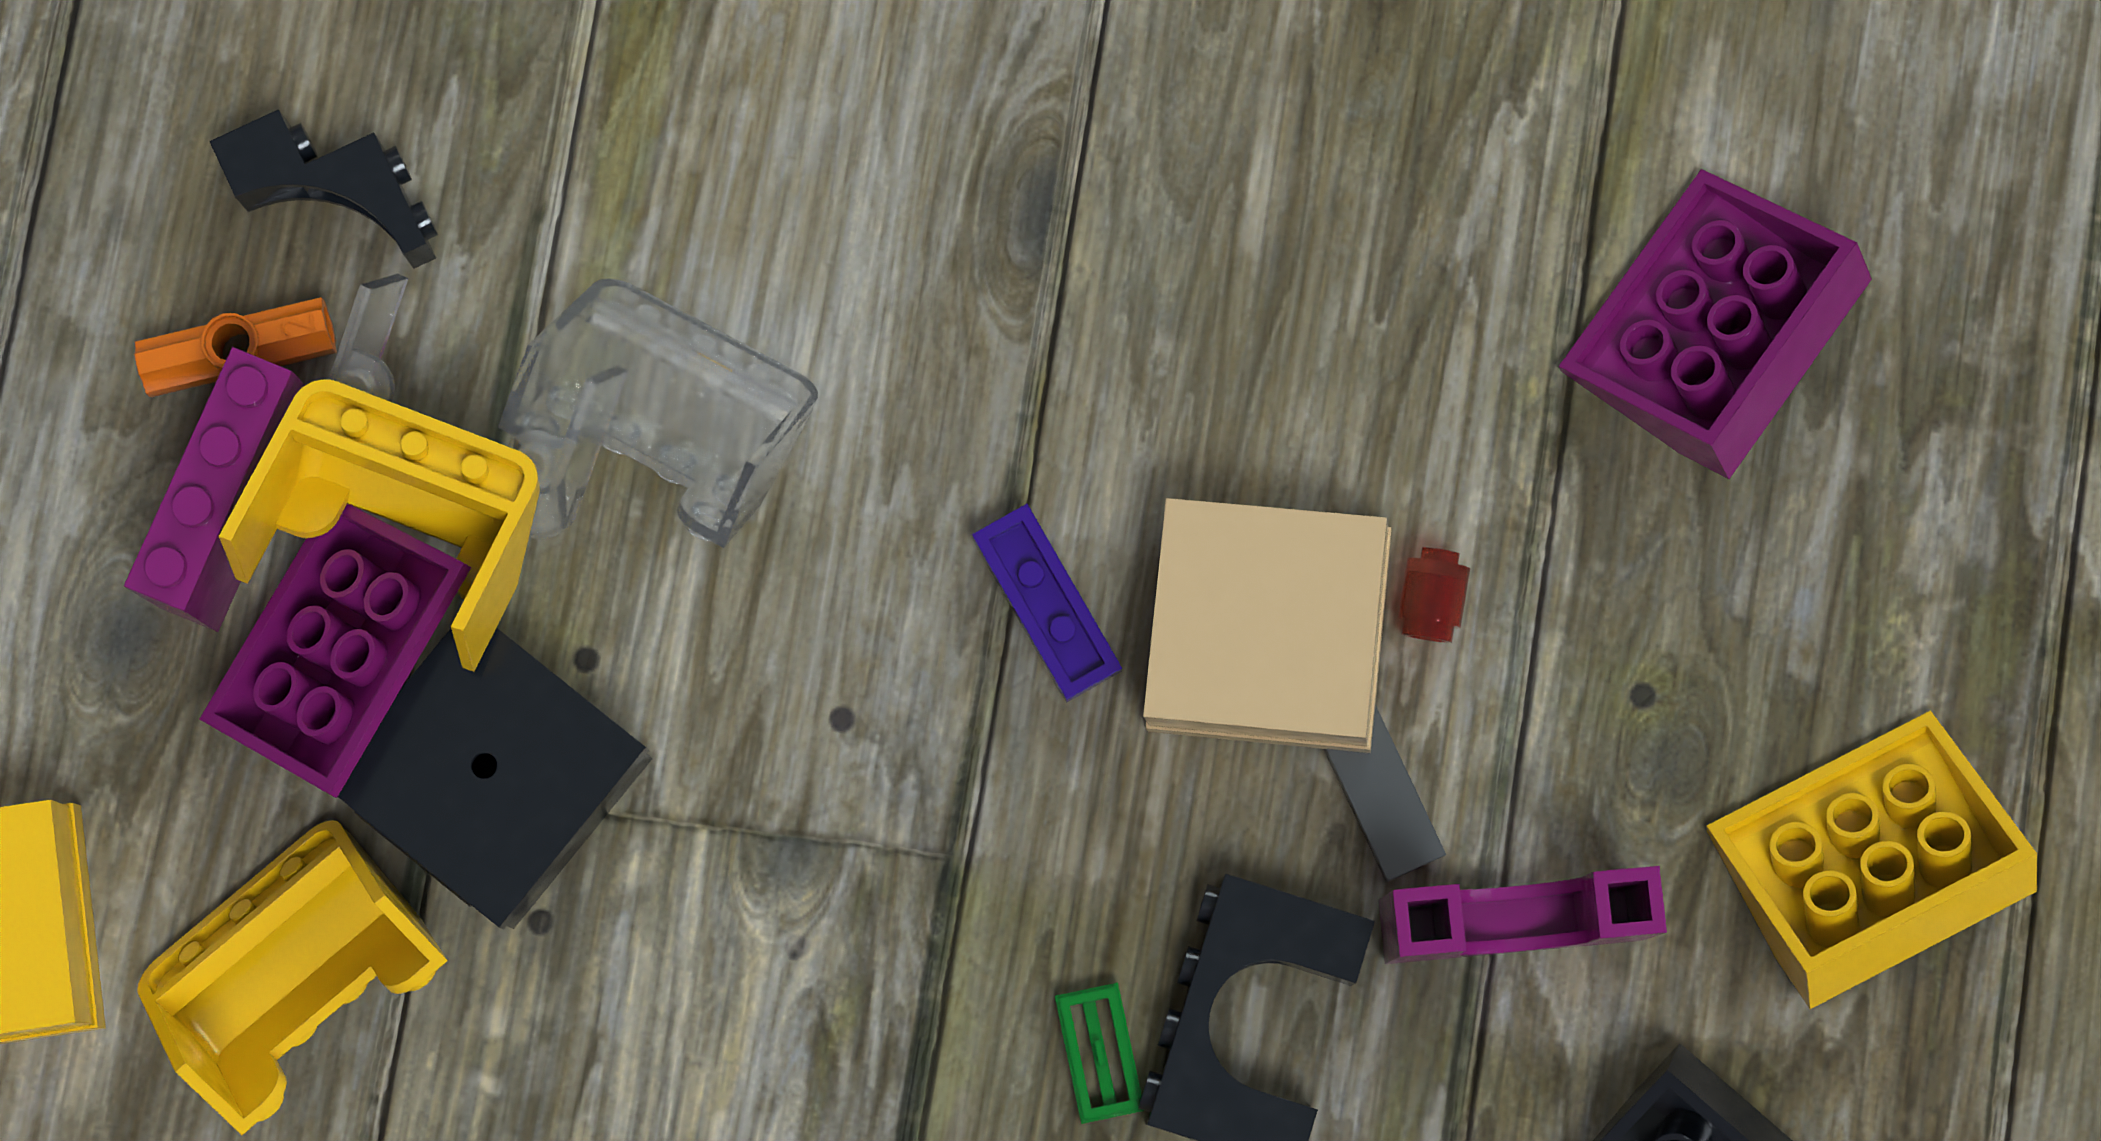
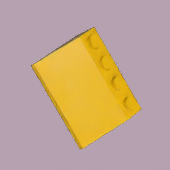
M1931 710L1706 826L1707 833L1776 960L1809 1009L1826 1002L2037 892L2036 851Z

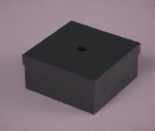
M496 628L474 672L462 668L453 633L450 629L400 689L338 798L354 810V814L469 907L473 906L503 930L506 926L514 929L652 758L647 754L649 750L498 628Z

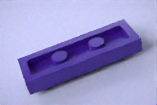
M1028 504L1021 506L972 534L974 543L1066 703L1122 672L1119 661Z

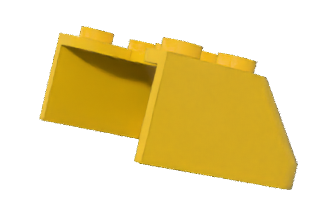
M330 820L322 822L306 832L157 957L142 974L137 992L174 1071L234 1129L243 1135L257 1122L271 1117L283 1102L287 1080L277 1061L292 1047L305 1043L314 1034L319 1024L343 1004H348L357 999L364 992L368 983L376 976L391 993L401 994L408 991H416L427 985L434 977L436 971L448 960L420 916L370 856L338 821Z

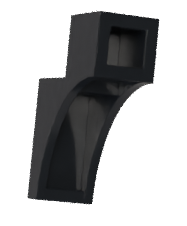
M278 109L209 141L234 196L248 212L279 202L295 200L327 202L355 211L380 226L397 242L413 269L436 259L428 241L438 235L433 221L422 201L411 205L402 186L412 180L407 166L397 147L394 146L385 150L375 133H371L308 163V161L318 156L302 123L291 127Z

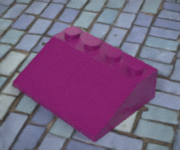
M1701 169L1560 363L1559 368L1562 373L1679 454L1730 479L1872 278L1857 242Z
M347 504L338 522L331 530L321 536L305 539L199 720L337 798L467 577L471 567L372 515Z

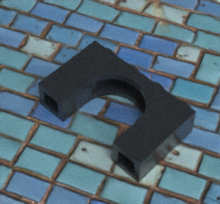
M1225 873L1220 887L1207 884L1196 919L1197 922L1207 924L1200 949L1190 946L1187 948L1177 980L1178 984L1188 987L1181 1012L1171 1008L1167 1012L1157 1045L1169 1049L1162 1074L1149 1071L1138 1108L1149 1112L1146 1125L1194 1141H1309L1318 1109L1250 1088L1233 1078L1220 1064L1212 1048L1209 1035L1211 1007L1217 993L1231 976L1245 968L1259 964H1281L1349 986L1356 984L1375 921Z

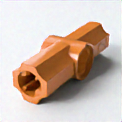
M320 297L244 316L236 313H223L212 318L207 325L136 341L134 355L138 374L146 394L149 397H155L216 382L226 361L223 359L225 343L236 335L245 334L249 336V347L246 353L278 366H285L337 353L336 337L326 302Z

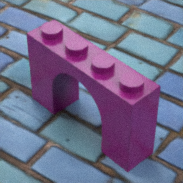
M231 348L125 581V588L160 609L219 632L241 583L234 576L219 539V534L296 393L305 386L292 371L237 348Z
M1660 866L1595 871L1575 879L1500 888L1460 890V884L1397 889L1390 891L1378 900L1385 964L1636 942L1667 933Z

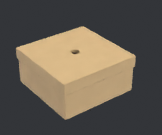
M1166 498L1143 717L1146 720V730L1154 733L1371 753L1392 529L1387 526V518Z

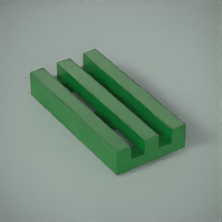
M1118 983L1056 995L1055 1001L1081 1124L1145 1111L1138 1108L1142 1094ZM1107 998L1129 1101L1117 1103L1095 1002ZM1083 1004L1104 1105L1096 1108H1091L1070 1006Z

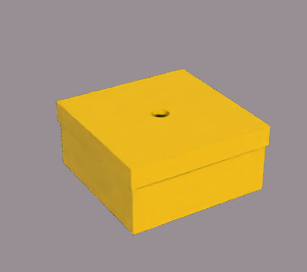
M44 800L0 807V1044L106 1029L81 805L75 803L62 804L53 800Z

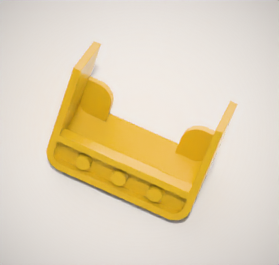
M317 380L302 387L294 396L219 534V539L236 580L247 584L277 529L301 538L321 536L336 525L347 504L461 547L456 559L470 566L471 570L458 590V594L464 601L451 625V630L462 668L474 672L517 588L539 497L540 484L533 461L526 454L338 381Z

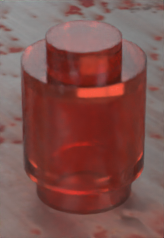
M1423 547L1420 558H1407L1398 619L1404 620L1401 635L1433 642L1452 643L1454 629L1461 628L1470 575L1469 567L1458 564L1460 553Z

